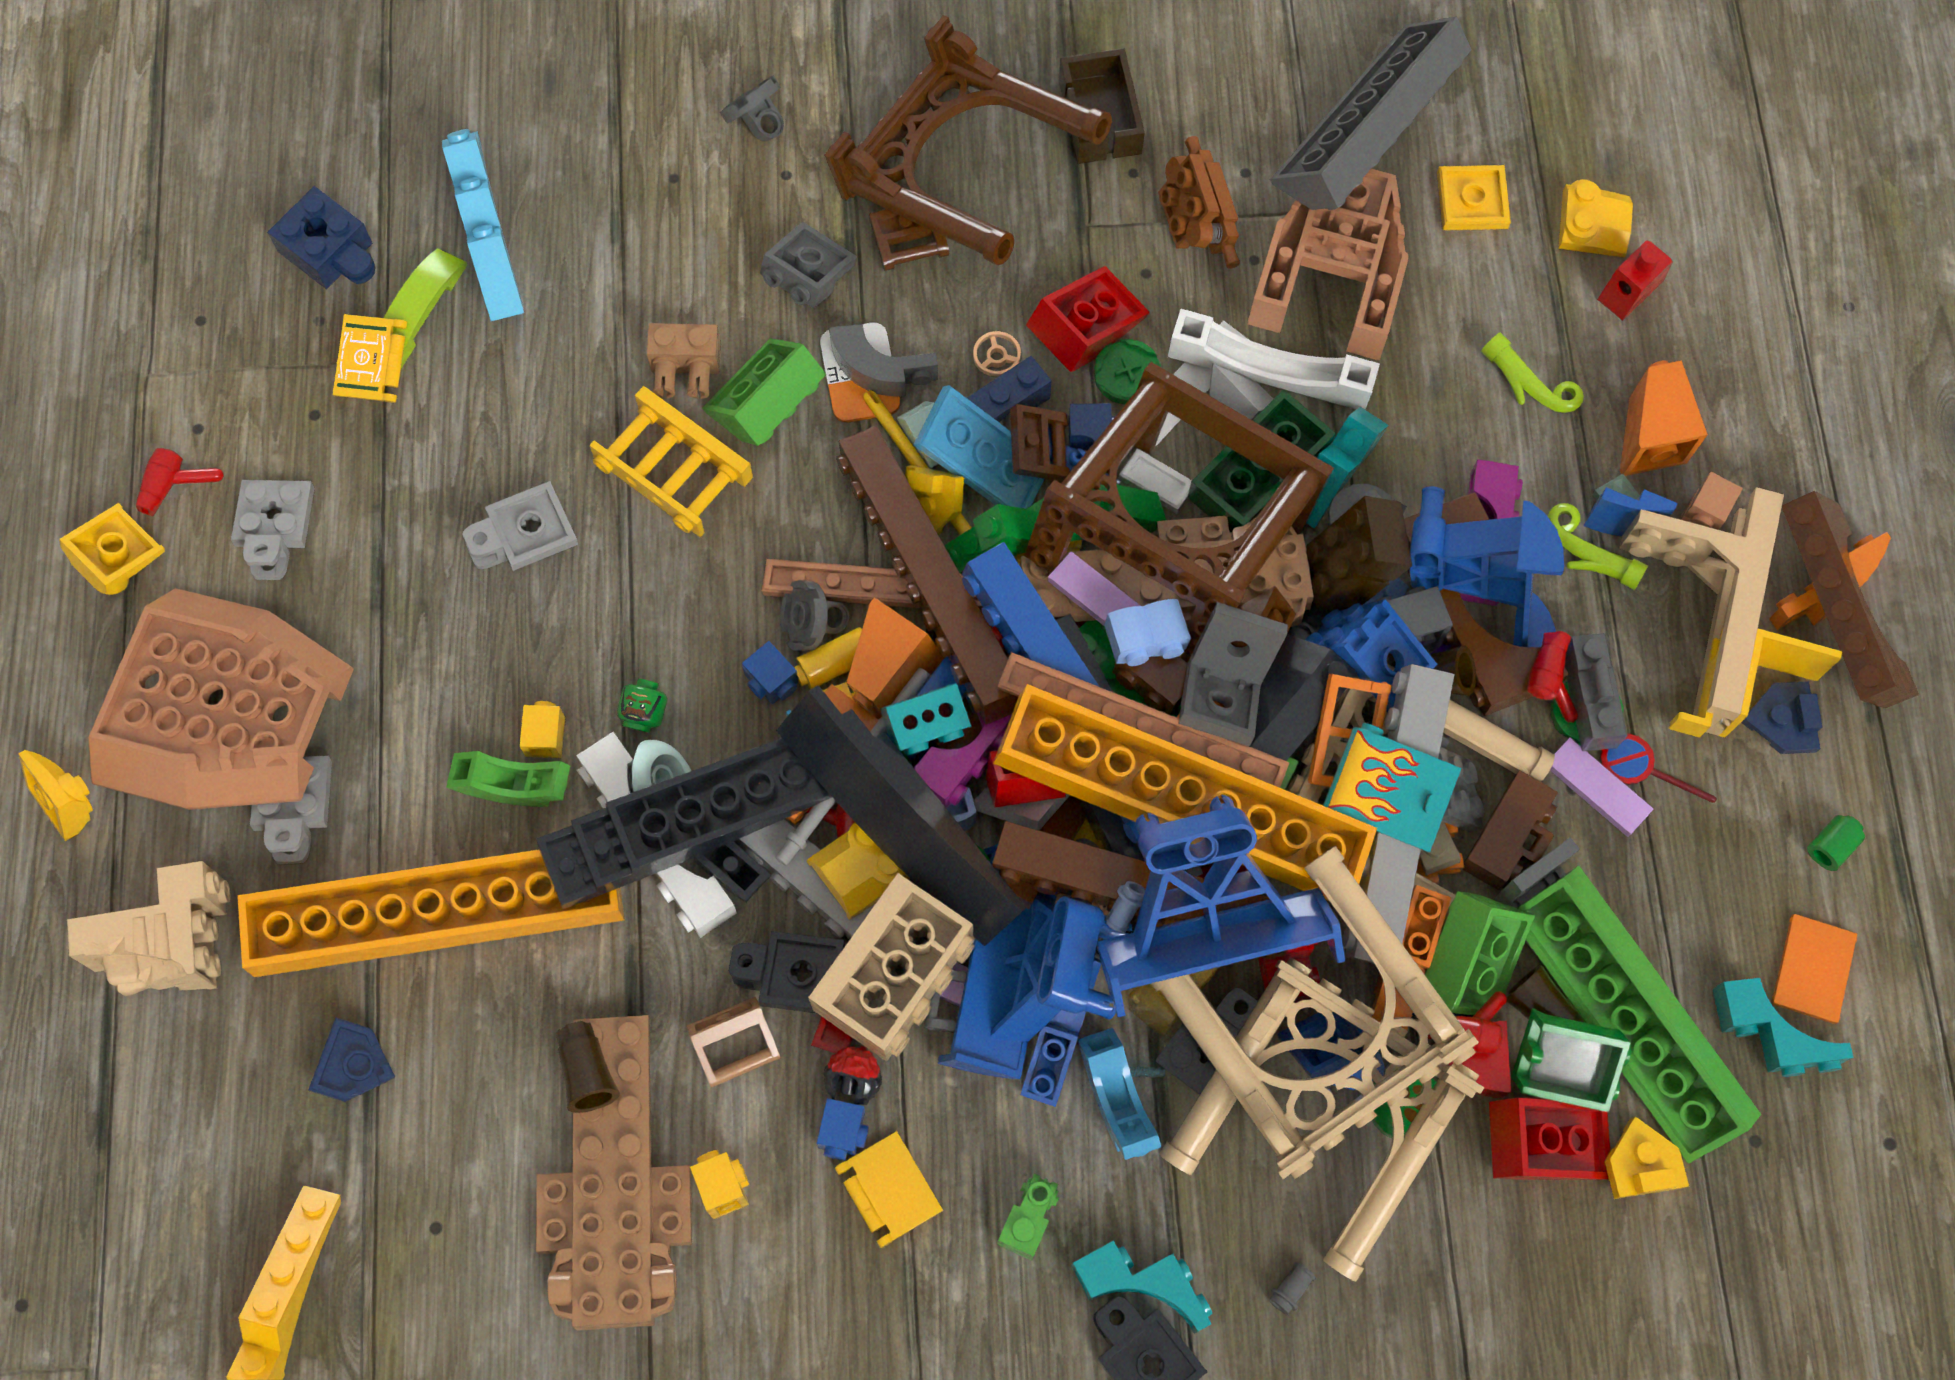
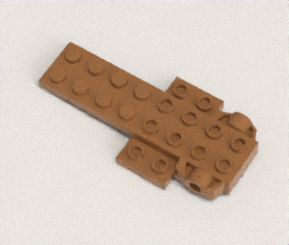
M1226 516L1157 521V537L1189 548L1218 547L1242 536L1256 518L1242 527L1234 528L1232 533H1229ZM1291 526L1246 589L1240 606L1276 586L1296 613L1291 627L1302 623L1304 611L1310 610L1314 596L1303 534L1297 535ZM1104 550L1073 552L1140 606L1161 600L1178 599L1186 625L1188 626L1197 605L1178 596L1172 590L1146 577L1140 571L1114 558ZM1021 556L1022 570L1055 620L1071 614L1075 622L1096 620L1048 582V576L1051 574L1050 571L1037 566L1025 556ZM1218 557L1221 560L1222 565L1225 560H1228L1224 557ZM1203 559L1195 560L1197 565L1213 573V569L1207 561Z
M649 1016L576 1019L573 1022L583 1021L591 1023L595 1037L599 1039L604 1059L620 1092V1096L603 1108L590 1112L573 1113V1172L537 1174L536 1252L538 1254L557 1253L556 1261L548 1275L549 1305L558 1318L572 1322V1326L577 1331L655 1326V1318L672 1311L676 1302L677 1273L676 1266L671 1259V1246L692 1245L690 1165L651 1167Z

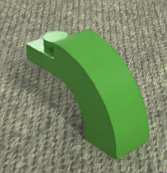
M480 751L454 753L446 788L499 803L530 807H549L550 801L563 800L570 765L561 761L541 763L513 762L495 758Z

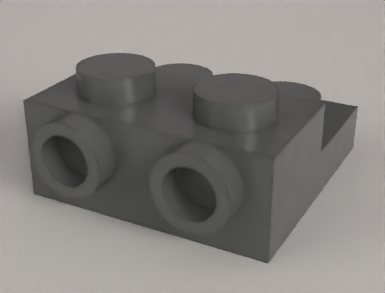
M802 222L764 254L760 274L770 287L776 288L779 286L790 293L795 303L799 305L807 304L814 309L833 292L835 282L855 265L857 256Z

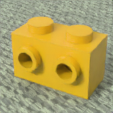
M714 1150L697 1158L698 1164L690 1167L705 1209L713 1219L749 1205L743 1189L749 1186V1182L739 1159L732 1161L727 1152L720 1154L718 1150Z

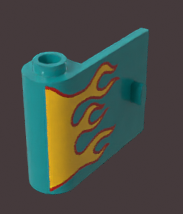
M1363 723L1361 728L1353 727L1323 806L1377 828L1376 832L1430 852L1462 768L1383 737L1384 730L1371 724ZM1429 795L1428 800H1427V803H1426V805H1425V809L1423 810V806H1424V804H1425L1426 798H1427V796Z

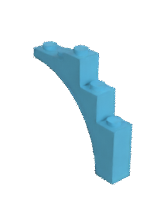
M463 129L447 135L448 139L442 140V148L453 181L457 205L467 234L468 248L490 320L495 321L524 313L523 303L495 206L478 131L470 133L469 129Z

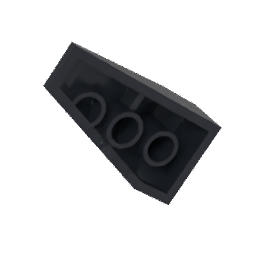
M1287 634L1260 686L1255 737L1249 747L1287 761L1320 721L1328 675L1335 674L1355 678L1357 672L1332 649ZM1338 688L1336 702L1347 688Z

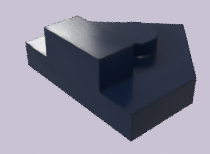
M1809 681L1773 683L1748 712V716L1741 722L1751 731L1755 730L1768 740L1770 746L1780 754L1816 753L1821 749L1818 731L1823 728L1817 694H1811Z
M335 1017L308 1091L347 1102L394 1079L395 1075L373 1030Z

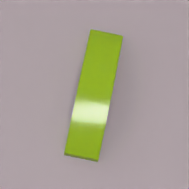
M438 248L427 256L413 271L384 316L385 319L407 321V329L393 327V334L405 336L401 368L416 347L413 340L439 298L445 289L451 292L468 265L466 261Z

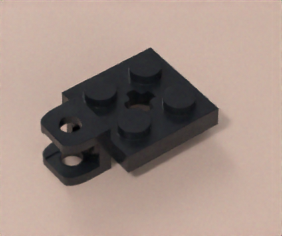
M771 931L768 947L767 945L754 943L734 945L728 971L736 986L743 989L760 991L758 1003L762 1007L816 1013L812 1009L808 997L844 949L845 941ZM801 965H807L808 972H811L812 975L810 978H806L805 981L799 982L797 977L792 975L793 970L798 971Z
M1235 988L1225 996L1215 1011L1236 1038L1258 1001L1241 988ZM1236 1003L1245 1004L1247 1013L1243 1015L1237 1014L1234 1011V1005ZM1182 1023L1155 1062L1200 1095L1216 1068L1210 1060L1205 1064L1199 1061L1201 1056L1200 1052L1197 1051L1199 1045L1184 1023Z
M1118 1296L1112 1298L1093 1314V1321L1097 1330L1111 1346L1097 1360L1112 1380H1199L1207 1373V1370L1159 1309H1155L1143 1320L1129 1301ZM1113 1310L1120 1314L1121 1320L1118 1325H1113L1109 1320V1315ZM1146 1355L1150 1358L1160 1357L1162 1362L1158 1365L1161 1371L1159 1375L1155 1376L1153 1373L1145 1375L1142 1371V1368L1145 1366L1142 1359Z

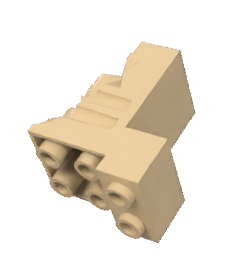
M203 861L157 868L159 905L67 920L69 956L94 972L105 971L108 982L115 986L117 991L124 996H130L148 988L162 990L174 986L179 987V990L216 989V977L221 975V964L218 955L214 954V941L218 940V926L216 920L212 917L226 915V903L230 902L231 897L228 882Z

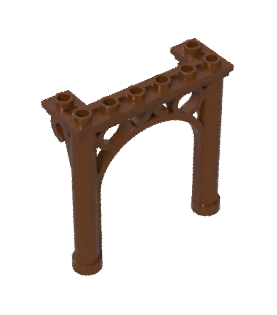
M943 15L924 37L931 62L917 75L911 86L897 99L894 106L878 121L876 127L857 148L850 134L844 131L838 140L829 147L824 156L842 199L847 201L849 197L854 198L855 195L862 197L983 254L984 259L991 263L1002 265L1008 260L1013 251V234L926 194L915 181V165L924 143L937 128L950 118L966 110L986 105H1001L1016 109L1096 145L1102 143L1107 137L1111 128L1112 117L1109 112L1100 108H1088L999 70L976 55L977 47L966 34L954 31L949 17ZM971 86L980 91L969 93L968 87ZM954 88L960 90L957 98L947 102L938 101L945 91ZM905 136L907 147L904 143L901 142ZM897 155L904 157L903 163L888 170L881 169L890 157ZM905 178L909 190L895 182Z

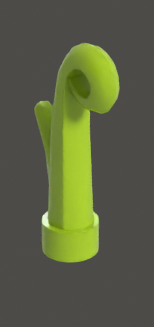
M1501 332L1496 334L1482 348L1481 353L1491 362H1495L1504 373L1519 405L1525 403L1523 389L1542 405L1556 412H1572L1583 403V390L1579 385L1571 381L1560 383L1552 393L1510 346L1512 343ZM1562 392H1570L1573 399L1570 401L1562 400Z
M1560 503L1549 511L1547 517L1556 527L1563 547L1582 559L1568 562L1566 565L1568 569L1587 570L1605 574L1620 580L1621 584L1633 590L1636 589L1648 565L1635 558L1633 560L1627 559L1571 534L1580 522V513L1575 506L1568 503ZM1561 514H1567L1570 516L1571 522L1560 526L1558 517Z

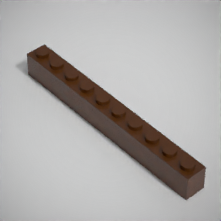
M877 426L839 440L840 455L836 456L839 469L843 476L849 474L852 480L850 481V486L856 500L862 499L866 505L863 508L871 526L877 525L880 544L885 552L891 551L893 555L892 564L898 577L904 576L908 582L906 589L912 603H919L923 609L921 611L922 620L928 631H935L937 635L935 641L943 658L949 657L953 665L950 666L952 675L958 686L964 684L968 692L966 699L973 714L979 713L986 725L1011 715L1018 697L997 689L1008 658L976 601L965 589L959 571Z

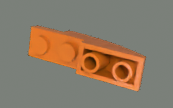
M1888 532L1875 539L1872 534L1866 536L1853 546L1855 550L1849 552V558L1859 587L1869 579L1883 558L1891 539ZM1813 583L1805 587L1806 593L1799 597L1792 593L1776 604L1778 610L1769 619L1777 630L1805 614L1813 626L1827 618Z
M1415 885L1412 891L1402 944L1425 974L1426 969L1431 966L1451 897ZM1379 974L1373 993L1376 996L1372 1009L1375 1010L1372 1018L1381 1023L1385 1009V987L1382 976ZM1395 988L1396 1007L1394 1018H1411L1413 1011ZM1401 1026L1405 1030H1408V1026Z

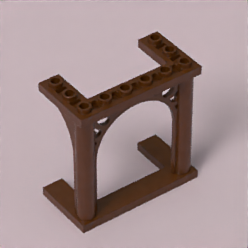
M1150 362L1144 369L1137 391L1062 483L1054 480L1047 488L1024 556L1033 561L1037 566L1043 567L1052 573L1064 560L1072 535L1076 533L1084 540L1108 552L1114 558L1125 562L1143 573L1146 577L1155 580L1175 592L1178 596L1197 605L1187 626L1191 639L1184 650L1191 657L1216 603L1219 602L1239 608L1246 589L1292 526L1297 535L1303 533L1334 467ZM1168 412L1284 479L1249 529L1242 536L1228 544L1212 548H1189L1162 540L1140 526L1128 513L1120 499L1116 482L1120 463L1132 447L1138 448L1148 455L1151 453L1156 445ZM1100 485L1105 486L1108 492L1099 490ZM1093 502H1107L1112 505L1113 510L1108 512ZM1218 557H1224L1228 560H1225L1222 565V562ZM1203 559L1211 565L1213 573L1197 565L1195 560Z

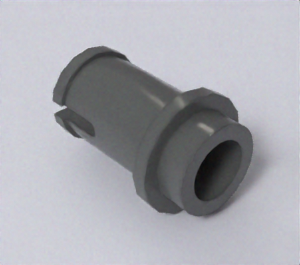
M1295 1262L1292 1270L1277 1289L1273 1288L1271 1290L1272 1297L1269 1299L1270 1303L1286 1315L1291 1310L1296 1311L1298 1308L1296 1303L1311 1282L1316 1279L1315 1275L1302 1264Z

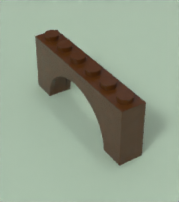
M1812 491L1782 505V510L1840 651H1842L1843 659L1860 700L1882 708H1888L1918 696V690L1906 662L1900 659L1885 639L1861 592L1847 548V538L1852 536V532L1840 504L1816 491Z
M1475 492L1443 504L1442 518L1446 521V524L1489 520ZM1420 513L1404 518L1409 550L1411 547L1413 523L1420 516ZM1447 589L1440 590L1453 623L1443 644H1450V649L1463 645L1467 646L1474 658L1476 685L1473 693L1469 695L1473 705L1476 708L1480 707L1483 715L1487 716L1533 698L1534 696L1529 694L1527 690L1531 668L1541 647H1520L1501 641L1484 630L1473 619L1465 607L1459 592ZM1564 668L1563 682L1569 676L1566 668Z

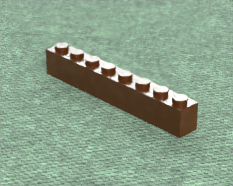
M1007 821L1004 823L992 866L1006 883L1016 885L1019 884V881L1034 885L1033 888L1043 894L1055 895L1056 892H1059L1084 903L1092 905L1093 902L1107 906L1106 910L1108 912L1111 911L1119 896L1117 890L1121 885H1125L1127 881H1132L1141 885L1146 890L1151 872L1145 861ZM1193 876L1201 883H1203L1205 880L1203 878ZM1168 882L1166 891L1178 887ZM1255 895L1215 905L1216 912L1269 900L1270 898ZM1141 907L1138 908L1135 915H1139ZM1203 908L1158 919L1156 927L1204 916ZM1287 950L1261 957L1271 960L1276 959V956L1282 958Z

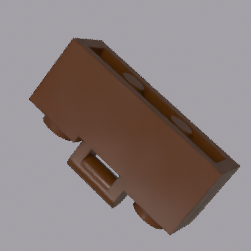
M1519 770L1511 780L1466 857L1464 868L1462 869L1491 887L1500 890L1506 882L1510 883L1520 874L1523 865L1518 863L1519 860L1531 866L1539 861L1554 837L1550 831L1539 824L1542 822L1547 825L1555 813L1557 806L1552 804L1558 792ZM1530 833L1536 839L1528 851L1522 845Z

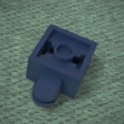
M315 186L267 232L278 253L326 290L341 275H344L356 284H362L370 280L375 274L376 267L371 254L366 251L373 243L364 223Z

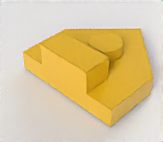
M915 465L906 466L905 477L939 536L943 532L942 528L962 512L964 477Z
M1636 1116L1630 1118L1623 1129L1624 1132L1618 1143L1605 1160L1614 1199L1688 1187L1689 1183L1680 1149Z

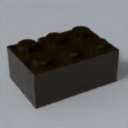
M1125 48L1060 58L1059 85L1062 96L1091 109L1095 107L1109 112L1112 117L1110 131L1105 140L1100 144H1093L1071 134L1077 164L1106 160L1109 153H1112L1113 159L1142 154L1145 131Z
M1364 496L1306 545L1310 574H1315L1311 584L1316 609L1330 611L1339 609L1341 611L1357 603L1363 605L1390 584L1389 580L1394 581L1412 567L1403 510L1399 501Z

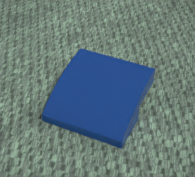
M1606 487L1589 512L1584 527L1622 537L1640 510L1670 517L1678 503L1645 489L1636 500Z

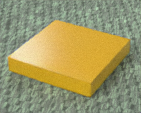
M1504 165L1439 166L1437 180L1443 230L1509 229L1511 220Z

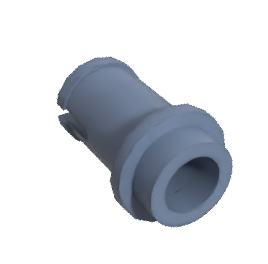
M1127 881L1125 885H1121L1118 888L1119 896L1110 913L1105 918L1106 924L1110 928L1122 933L1127 931L1136 911L1142 906L1145 889L1132 881Z

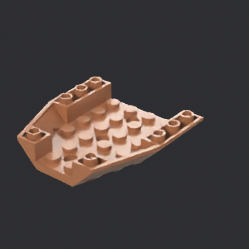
M175 588L144 607L89 734L92 783L97 786L188 810L301 801L314 770V767L303 757L326 699L342 700L354 669L268 610ZM154 674H159L158 683L153 688L145 689L146 680ZM217 690H223L221 701L215 705H209L211 694ZM282 706H288L287 716L281 721H274L273 715L275 711Z

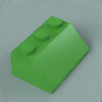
M770 338L702 409L740 441L759 446L772 437L774 429L782 420L791 417L795 413L796 406L805 396H809L817 390L819 382L825 377L826 373L803 344Z
M1457 891L1455 899L1450 904L1449 915L1439 936L1431 966L1424 974L1452 1013L1475 1015L1495 992L1500 991L1505 994L1535 915L1478 894Z

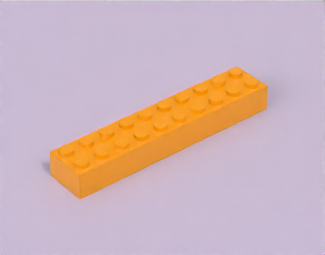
M1029 684L1026 685L1018 697L993 764L1135 822L1142 814L1146 821H1149L1147 813L1157 816L1160 824L1210 812L1209 805L1215 797L1218 796L1220 802L1224 803L1221 795L1229 796L1234 806L1246 814L1256 832L1257 842L1255 847L1249 852V855L1264 875L1303 891L1319 887L1304 868L1334 846L1337 847L1345 858L1342 862L1359 884L1377 830L1374 826ZM1204 837L1194 839L1191 844L1199 843ZM1319 887V889H1320V891L1322 892L1324 898L1329 901V899L1326 897V895L1323 893V891H1322L1321 888Z
M540 850L237 895L242 968L253 977L624 921L621 887L562 910Z

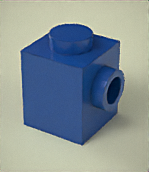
M770 641L742 662L744 675L750 680L747 685L759 699L765 696L773 705L779 699H787L797 689L796 684L799 683L797 670Z
M827 1098L817 1139L818 1149L824 1150V1156L837 1160H846V1155H856L857 1147H865L869 1125L863 1124L865 1116L864 1106Z

